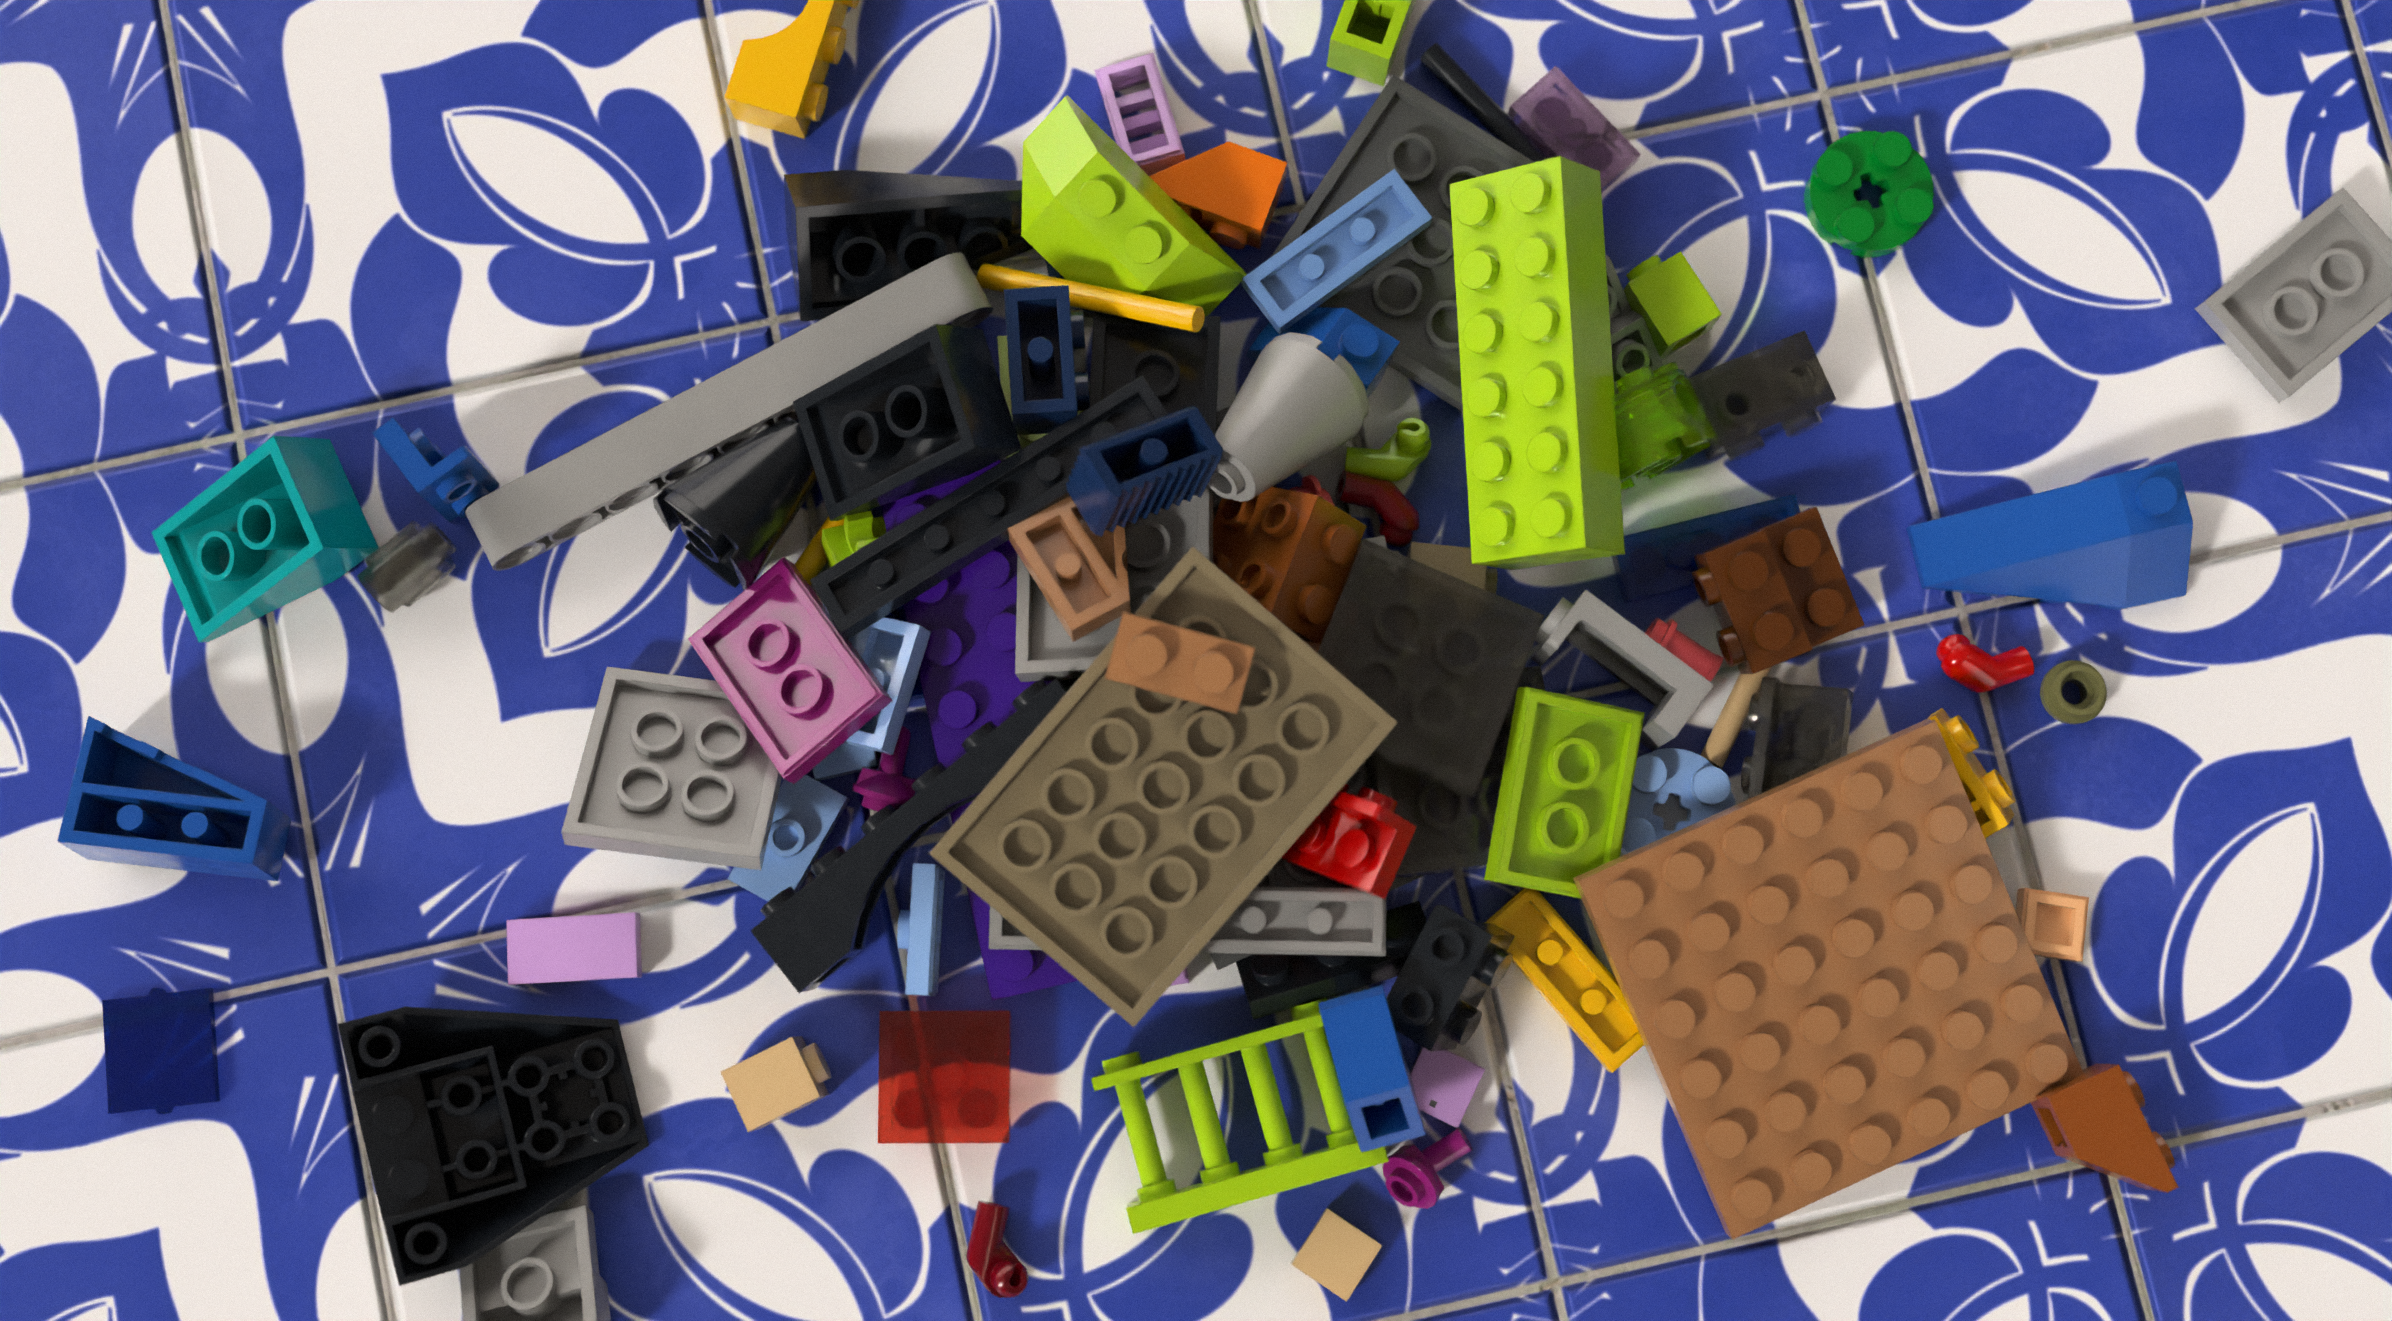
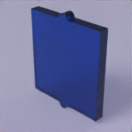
M153 988L150 990L149 995L102 1000L108 1114L155 1109L158 1114H169L172 1112L173 1107L220 1101L213 988L166 993V990L163 988Z

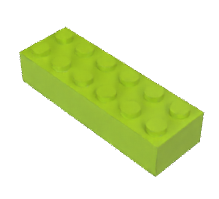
M1558 156L1449 184L1472 564L1517 570L1625 554L1600 171Z

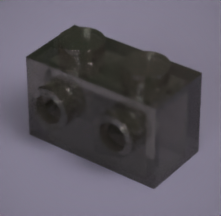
M1805 330L1687 379L1677 393L1707 460L1727 453L1730 462L1749 456L1764 448L1765 443L1762 438L1784 429L1787 437L1791 438L1820 425L1823 422L1820 414L1836 400Z

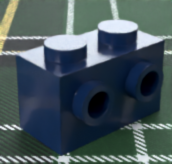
M1068 285L1004 289L1013 424L1017 435L1049 433L1077 416V411H1084L1090 408L1088 373L1075 372L1073 349H1086L1083 310L1070 311Z

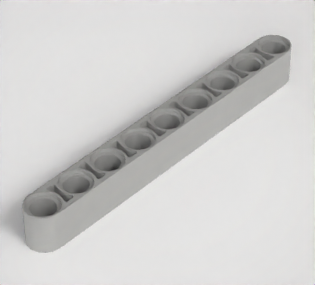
M962 253L945 255L473 502L466 509L465 514L493 570L501 571L516 567L661 492L665 487L782 418L789 417L795 421L798 420L793 401L934 324L973 328L988 318L993 308L965 255Z

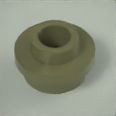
M2070 660L2053 666L2042 679L2040 686L2042 704L2048 714L2059 722L2075 725L2090 721L2101 712L2106 702L2107 690L2103 677L2093 666L2085 662ZM2066 682L2073 683L2078 687L2080 699L2077 704H2071L2064 699L2062 688Z

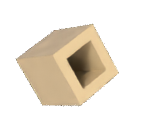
M802 1036L790 1037L721 1071V1075L748 1132L759 1130L829 1095L824 1081L831 1078L828 1064L818 1045L814 1042L806 1046Z

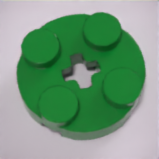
M1860 131L1839 138L1830 144L1813 166L1810 178L1807 181L1804 192V204L1812 227L1823 240L1830 245L1836 242L1842 248L1853 250L1850 253L1851 255L1873 258L1897 251L1914 237L1932 214L1934 186L1927 164L1922 156L1912 148L1911 142L1905 135L1896 131L1884 133ZM1863 180L1870 181L1873 185H1878L1881 188L1883 195L1879 198L1880 207L1872 208L1868 200H1856L1854 193L1860 189Z

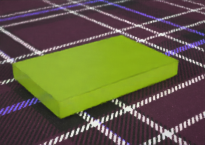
M1518 687L1484 880L1582 899L1573 878L1617 859L1621 855L1645 712L1531 687Z

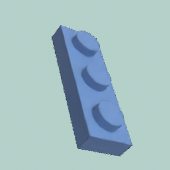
M1393 169L1242 278V287L1278 334H1281L1429 227L1432 216L1396 170Z

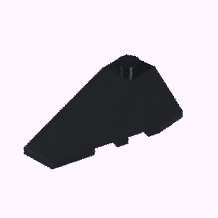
M858 170L784 174L786 228L800 321L821 320L945 255L962 253L965 255L971 268L974 271H978L985 263L993 265L1034 249L1021 236L1022 181Z

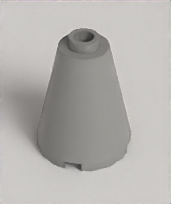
M1294 332L1276 336L1262 349L1214 435L1223 448L1222 457L1208 483L1216 494L1235 501H1249L1350 441L1358 434L1359 430L1363 427L1361 426L1362 420L1368 415L1370 404L1363 382L1352 365L1339 354L1333 361L1316 349L1322 341L1311 335Z

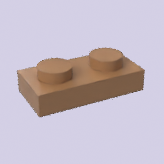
M1123 611L1105 678L1237 714L1255 647Z

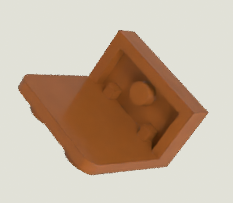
M1271 487L1245 502L1223 498L1213 522V564L1300 639L1320 644L1367 525L1314 494Z

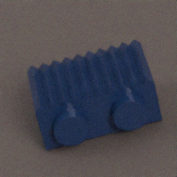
M1190 406L1080 448L1081 454L1077 455L1078 461L1074 462L1075 468L1071 469L1072 475L1068 476L1069 481L1066 482L1067 492L1092 533L1102 537L1105 530L1114 532L1116 525L1125 528L1127 521L1136 523L1138 517L1147 519L1150 512L1158 515L1161 508L1169 510L1171 504L1180 506L1182 500L1190 502L1193 495L1201 497L1222 457L1223 448L1198 408Z

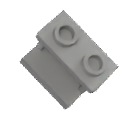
M1587 590L1573 604L1563 597L1531 637L1541 645L1531 658L1538 665L1542 666L1559 648L1562 642L1566 640L1654 705L1643 721L1640 742L1651 751L1677 736L1714 686V684Z

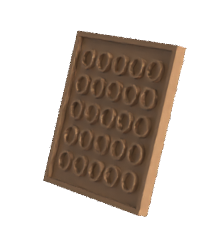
M1923 720L1573 878L1724 1231L1732 1239L1738 1238L2037 1100L2036 1095L2084 1074L1935 720Z

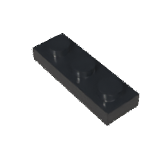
M1413 902L1386 911V956L1252 954L1237 961V969L1253 1020L1397 977L1427 922L1420 902Z

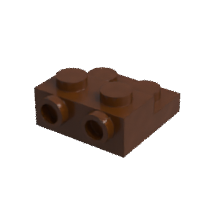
M1817 507L1808 508L1693 556L1698 570L1692 572L1694 587L1700 600L1706 607L1713 605L1722 627L1721 630L1716 632L1720 651L1729 666H1738L1740 674H1755L1813 650L1812 647L1865 625Z

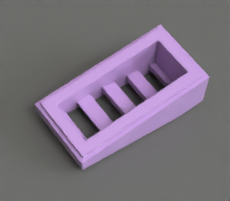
M1153 53L1094 70L1115 143L1148 176L1186 160ZM1149 82V89L1118 98L1115 97L1114 92ZM1156 105L1155 110L1124 119L1121 117V115ZM1163 129L1161 134L1129 143V138Z

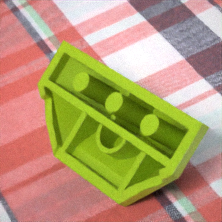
M1068 95L1059 102L1024 140L1021 236L1066 280L1200 306L1204 309L1205 316H1208L1242 282V278L1247 275Z

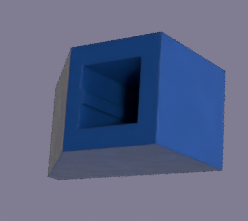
M1383 985L1319 1002L1320 1014L1342 1095L1361 1153L1424 1136L1425 1131L1413 1081Z

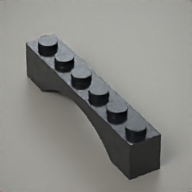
M1042 679L1033 683L1014 699L1012 705L1017 711L998 727L992 721H989L974 731L961 744L966 753L950 767L946 768L941 762L927 770L911 785L916 795L897 810L892 804H889L876 812L861 826V830L866 835L848 851L842 845L832 849L811 867L810 870L816 877L796 893L792 887H788L761 908L760 911L765 919L755 926L751 933L798 993L816 989L865 948L871 916L886 881L904 854L933 825L961 806L976 799L1070 688L1066 683L1057 679L1048 686Z

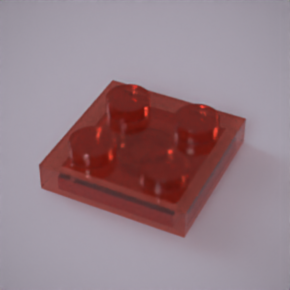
M879 1011L878 1143H1010L1012 1011Z

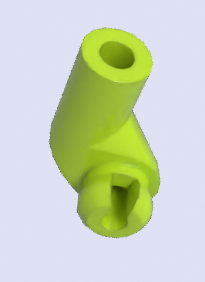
M1406 418L1397 425V432L1380 449L1347 446L1344 470L1391 482L1406 478L1429 453L1432 443L1429 437L1430 430L1428 425L1417 418Z

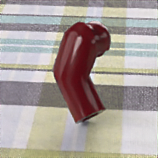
M1346 470L1342 471L1336 486V500L1375 510L1384 520L1380 525L1379 534L1380 536H1385L1386 543L1397 547L1408 545L1412 541L1413 530L1419 529V512L1400 489L1388 480Z
M978 1201L966 1253L967 1263L991 1294L999 1298L1016 1297L1026 1289L1028 1272L1003 1241L1010 1207L987 1201Z

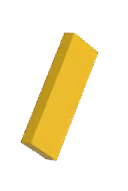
M1522 888L1484 922L1493 923L1515 936L1507 952L1512 954V962L1609 1073H1613L1644 1045L1615 977L1538 890Z

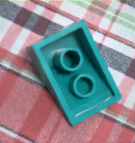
M272 436L151 532L199 642H210L336 581L379 549L330 439Z

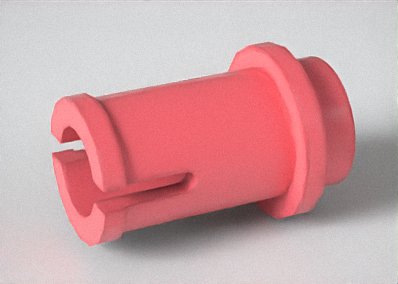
M1657 617L1649 625L1645 634L1711 682L1723 662V657L1710 652L1696 641L1676 629L1678 623L1673 619L1666 623Z

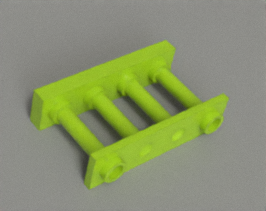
M1327 998L1291 1008L1290 1012L1293 1021L1142 1063L1140 1053L1137 1051L1101 1061L1105 1074L1091 1078L1094 1091L1115 1086L1142 1187L1136 1189L1139 1201L1128 1203L1126 1207L1133 1234L1389 1162L1385 1146L1361 1153L1344 1102L1318 1003L1327 1001ZM1302 1032L1331 1130L1330 1134L1325 1135L1328 1147L1304 1154L1300 1143L1293 1144L1265 1044ZM1239 1050L1241 1051L1268 1148L1267 1152L1262 1153L1265 1165L1241 1172L1237 1161L1230 1162L1203 1060ZM1178 1068L1205 1166L1204 1170L1199 1171L1202 1183L1181 1189L1176 1188L1174 1178L1167 1180L1140 1078Z

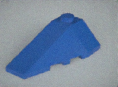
M2177 461L2115 473L1910 525L1906 528L1922 589L1995 597L2009 595L2040 599L2041 602L2059 604L2073 602L2099 605V608L2124 610L2185 596L2187 591L2193 519Z

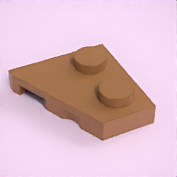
M1071 496L1007 528L1009 541L1073 642L1121 617L1123 611H1131L1125 528L1116 525L1114 532L1105 530L1102 537L1093 534Z

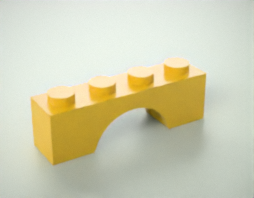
M808 0L801 14L783 30L767 37L743 40L724 96L734 118L805 139L811 120L818 122L826 106L828 87L823 83L830 63L837 65L844 51L846 29L842 28L848 7L856 8L860 0Z

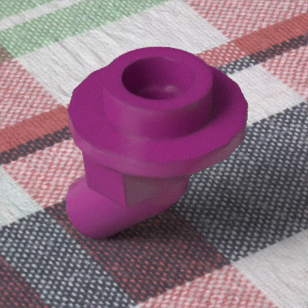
M901 727L893 755L881 752L878 768L862 766L857 781L853 783L852 790L864 795L861 803L863 807L879 811L885 806L892 804L897 810L915 795L911 785L916 779L903 775L911 733L906 727Z
M1457 1128L1421 1152L1412 1144L1402 1146L1392 1155L1388 1156L1389 1162H1385L1382 1168L1386 1179V1187L1391 1196L1407 1207L1415 1206L1428 1209L1434 1206L1445 1188L1437 1172L1473 1150L1464 1132Z

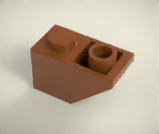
M2096 1063L2083 1069L2084 1074L2036 1095L2037 1100L2031 1102L2056 1156L2142 1189L2168 1193L2179 1188L2170 1170L2175 1167L2173 1154L2163 1137L2156 1131H2151L2140 1109L2145 1106L2143 1093L2134 1077L2129 1072L2122 1071L2119 1064Z

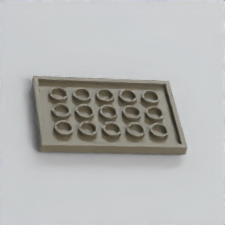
M1193 546L1134 614L1254 646L1255 650L1238 713L1227 712L1106 679L1108 665L1116 640L1115 636L929 853L1133 1027L1143 1018L1398 723Z

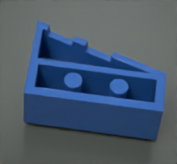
M88 716L57 842L87 860L278 881L292 819L266 799L196 766L193 767L156 747L143 741L140 742Z

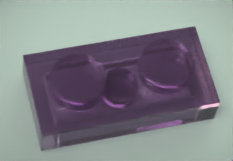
M1557 66L1552 68L1510 105L1508 115L1549 158L1562 156L1600 171L1601 193L1636 164L1641 155Z

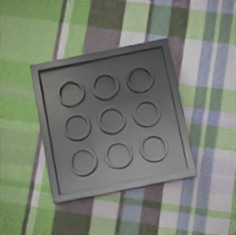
M1392 75L1272 256L1395 169L1432 216L1431 225L1318 307L1348 308L1400 341L1389 366L1463 412L1449 184L1534 163V161L1402 79Z

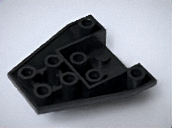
M402 1007L338 1024L356 1110L399 1286L469 1266L649 1146L618 1019Z

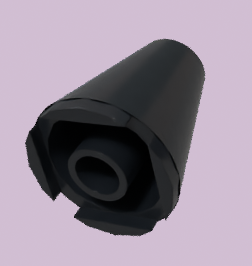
M789 417L782 418L665 487L653 499L655 510L670 532L680 524L684 535L690 541L685 546L688 552L711 573L732 587H736L741 583L744 590L756 580L818 481L799 421L797 422Z

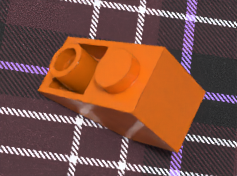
M1228 141L1149 177L1202 229L1210 231V237L1216 242L1233 249H1244L1245 245L1260 249L1286 183L1287 162Z

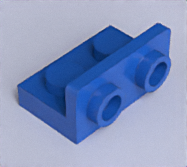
M395 418L390 419L372 432L415 491L449 522L458 516L460 518H467L465 514L466 509L473 502L489 494L500 485L493 474L466 446L459 447L446 457L442 450L431 442L420 427L409 433Z

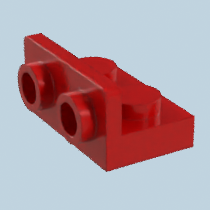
M1345 783L1280 859L1385 900L1417 826L1394 813L1398 802L1390 797L1366 787H1361L1358 795L1354 796L1346 793L1349 785Z

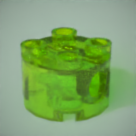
M1676 362L1668 363L1653 371L1650 366H1645L1615 382L1619 393L1611 398L1618 442L1621 492L1635 486L1631 476L1635 475L1637 479L1648 476L1649 479H1652L1702 452L1711 445L1710 442L1718 439L1684 369H1679Z

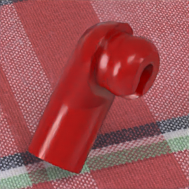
M1952 634L1942 639L1936 649L1937 657L1942 662V671L1949 678L1973 692L1984 693L2034 675L2035 672L2033 660L2024 646L1991 656L1976 645L1970 644L1966 636Z

